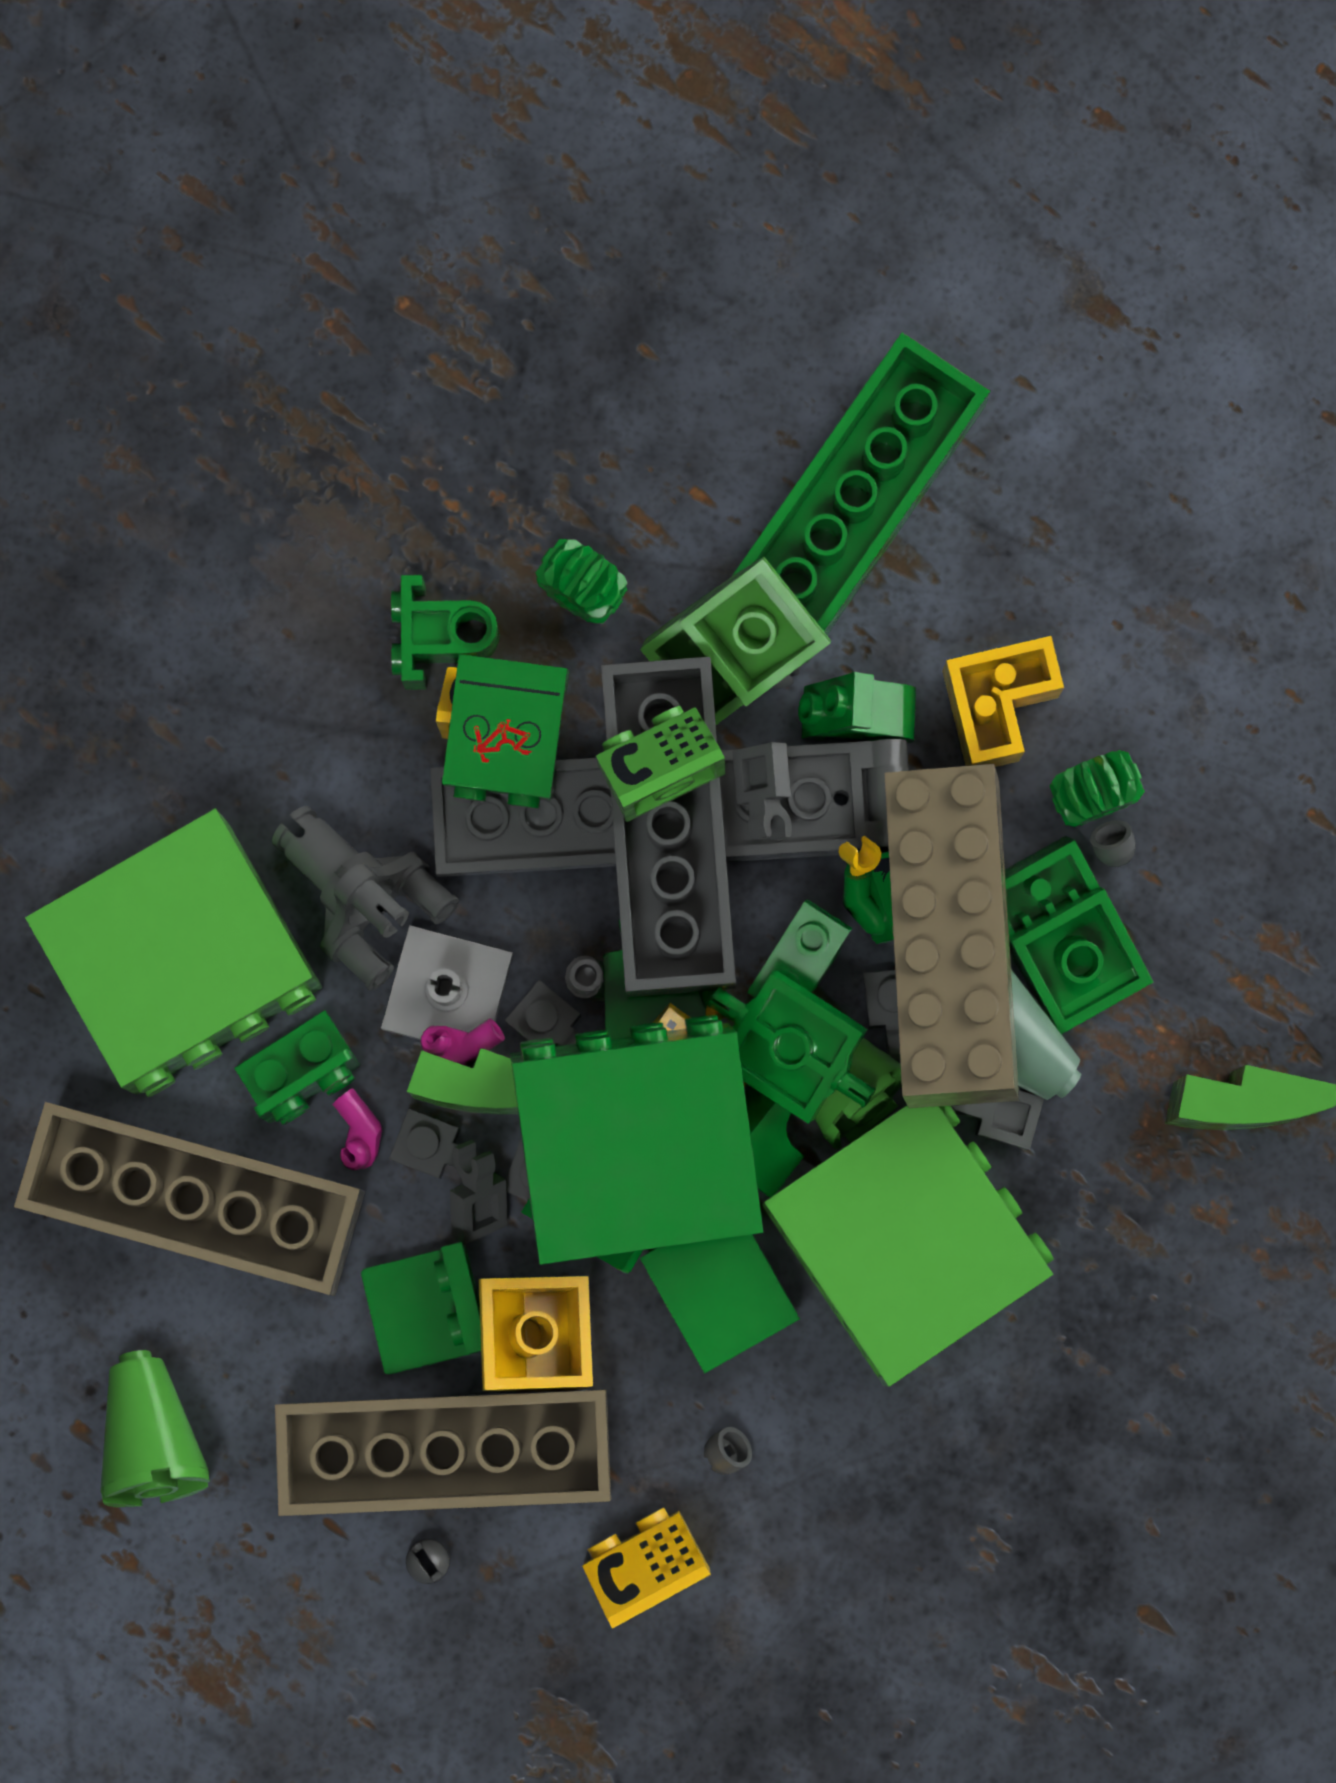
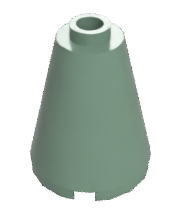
M1011 969L1018 1087L1045 1100H1049L1055 1095L1063 1098L1075 1087L1081 1077V1073L1076 1070L1080 1063V1058Z

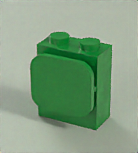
M752 1234L647 1249L649 1253L640 1258L704 1374L800 1320Z

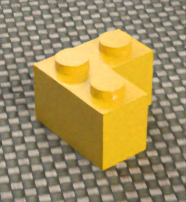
M1051 636L946 660L942 672L965 766L994 764L995 767L1020 761L1025 751L1014 709L1057 699L1064 689Z

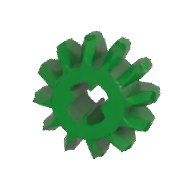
M559 539L554 547H550L540 560L542 562L535 572L539 587L546 591L548 597L554 599L559 603L560 607L567 609L574 616H579L586 622L604 623L610 614L613 615L623 602L621 599L628 590L626 578L618 571L617 566L608 562L604 555L598 554L589 545L584 546L575 539Z
M1121 750L1111 751L1101 756L1098 755L1093 759L1068 768L1066 771L1057 774L1049 785L1054 797L1052 801L1057 813L1061 814L1065 825L1074 827L1082 826L1125 809L1129 805L1138 802L1145 792L1140 780L1142 776L1137 764L1133 763L1129 752Z

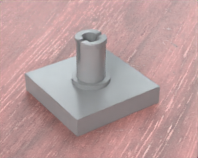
M409 925L381 1029L421 1040L423 1031L432 1025L448 1026L470 1032L489 1018L496 1022L514 955L513 952Z

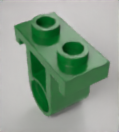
M401 575V591L391 592L392 623H401V643H392L391 662L392 674L401 675V681L405 690L427 689L424 671L416 670V664L458 663L459 654L485 658L493 655L498 647L500 634L496 617L489 607L481 602L471 600L415 601V596H426V585L423 576ZM467 621H480L487 627L483 639L476 643H465L458 637V630Z
M859 672L804 686V693L798 707V716L802 723L801 739L823 741L825 737L861 742L902 739L906 740L907 744L914 742L916 687L874 680V674Z
M806 899L747 993L757 997L770 973L775 970L813 993L844 945L843 942L853 928Z

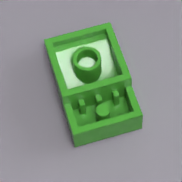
M762 557L711 590L648 636L640 650L649 661L710 657L715 723L717 725L742 705L748 706L827 647L831 640L767 559Z
M481 1048L474 1068H470L421 1051L407 1089V1093L414 1099L444 1108L471 1113L518 1114L510 1058Z
M1244 1065L1230 1072L1228 1083L1187 1074L1173 1082L1165 1124L1207 1130H1242L1280 1125L1336 1106V1084Z

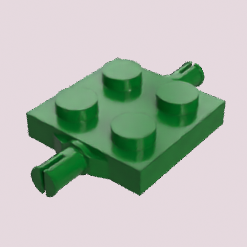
M777 970L770 973L757 997L747 1004H744L723 990L722 987H719L713 994V999L709 1001L708 1007L734 1022L732 1028L737 1032L742 1075L745 1083L808 1124L815 1119L827 1097L837 1090L861 1105L862 1108L871 1100V1096L874 1095L876 1088L849 1072L853 1054L866 1034L867 1028Z

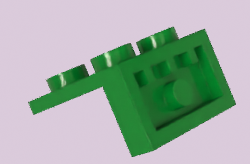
M324 1010L234 1069L256 1102L257 1106L254 1107V1110L259 1118L270 1124L274 1121H280L282 1125H286L307 1112L310 1107L306 1101L319 1092H326L328 1096H331L351 1084L355 1080L352 1071L361 1065L327 1011Z
M463 1242L443 1246L441 1250L365 1268L361 1271L381 1361L386 1374H395L481 1352L480 1301L467 1248Z

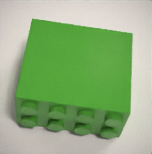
M216 808L25 917L120 1087L136 1095L145 1092L147 1097H151L165 1090L176 1082L172 1074L186 1066L192 1065L194 1070H197L212 1063L223 1055L219 1047L233 1039L239 1038L241 1043L257 1037L269 1028L266 1020L281 1011H286L288 1016L302 1011L316 1001L313 993L323 988L232 828Z
M905 1106L766 1200L762 1205L882 1385L890 1387L1054 1275L1047 1265L1054 1258L1043 1240L1036 1232L1027 1236L1016 1220L1023 1213L1013 1196L1005 1187L996 1191L985 1175V1172L991 1169V1165L974 1141L965 1145L955 1131L954 1127L960 1123V1120L951 1106L909 1108Z

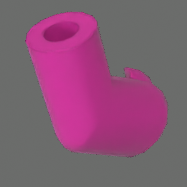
M489 1018L470 1032L448 1026L432 1025L423 1031L420 1043L425 1052L466 1066L477 1059L481 1048L490 1051L502 1043L505 1038L498 1024Z
M352 1088L340 1096L332 1105L349 1125L346 1144L340 1152L341 1161L348 1169L359 1170L370 1167L378 1157L383 1128L381 1122Z

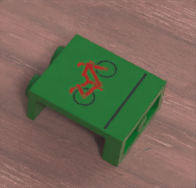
M459 654L442 779L444 786L454 787V798L485 802L487 792L508 794L507 805L539 809L540 799L553 800L554 789L552 784L564 694H567L570 673L567 668Z

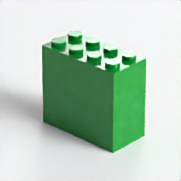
M718 1015L699 1016L685 1019V1029L667 1031L663 1027V1023L642 1024L630 1027L631 1036L611 1039L607 1030L576 1034V1044L555 1047L553 1038L535 1039L521 1042V1052L510 1053L536 1249L540 1265L764 1233L737 1032L729 1023H722V1020H718Z

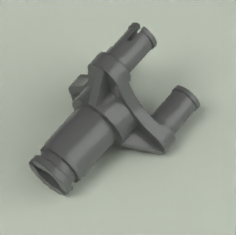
M307 805L293 811L290 816L300 825L299 827L305 834L298 838L281 823L273 834L272 844L279 851H285V857L321 891L320 900L326 907L324 937L320 944L321 950L334 962L341 961L365 984L369 991L375 990L383 985L391 976L394 966L389 961H386L363 938V930L368 924L374 925L385 938L395 934L398 930L383 914L387 912L399 925L403 926L409 912L394 900L398 895H407L436 925L444 922L452 915L458 906L459 899L452 895L428 872L429 865L417 853L410 852L404 856L375 858L366 851L358 853L324 819L317 818L316 812Z

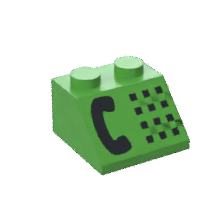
M681 706L671 708L651 720L654 725L653 728L635 737L632 731L628 730L608 739L602 744L604 752L596 755L597 763L626 822L725 775V757L696 707L686 712L683 711Z

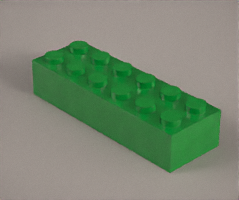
M902 332L732 576L765 557L826 635H828L986 407L990 390Z

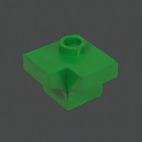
M752 1087L745 1098L757 1187L760 1192L771 1198L804 1158V1155L790 1143L787 1137L786 1127L791 1112Z

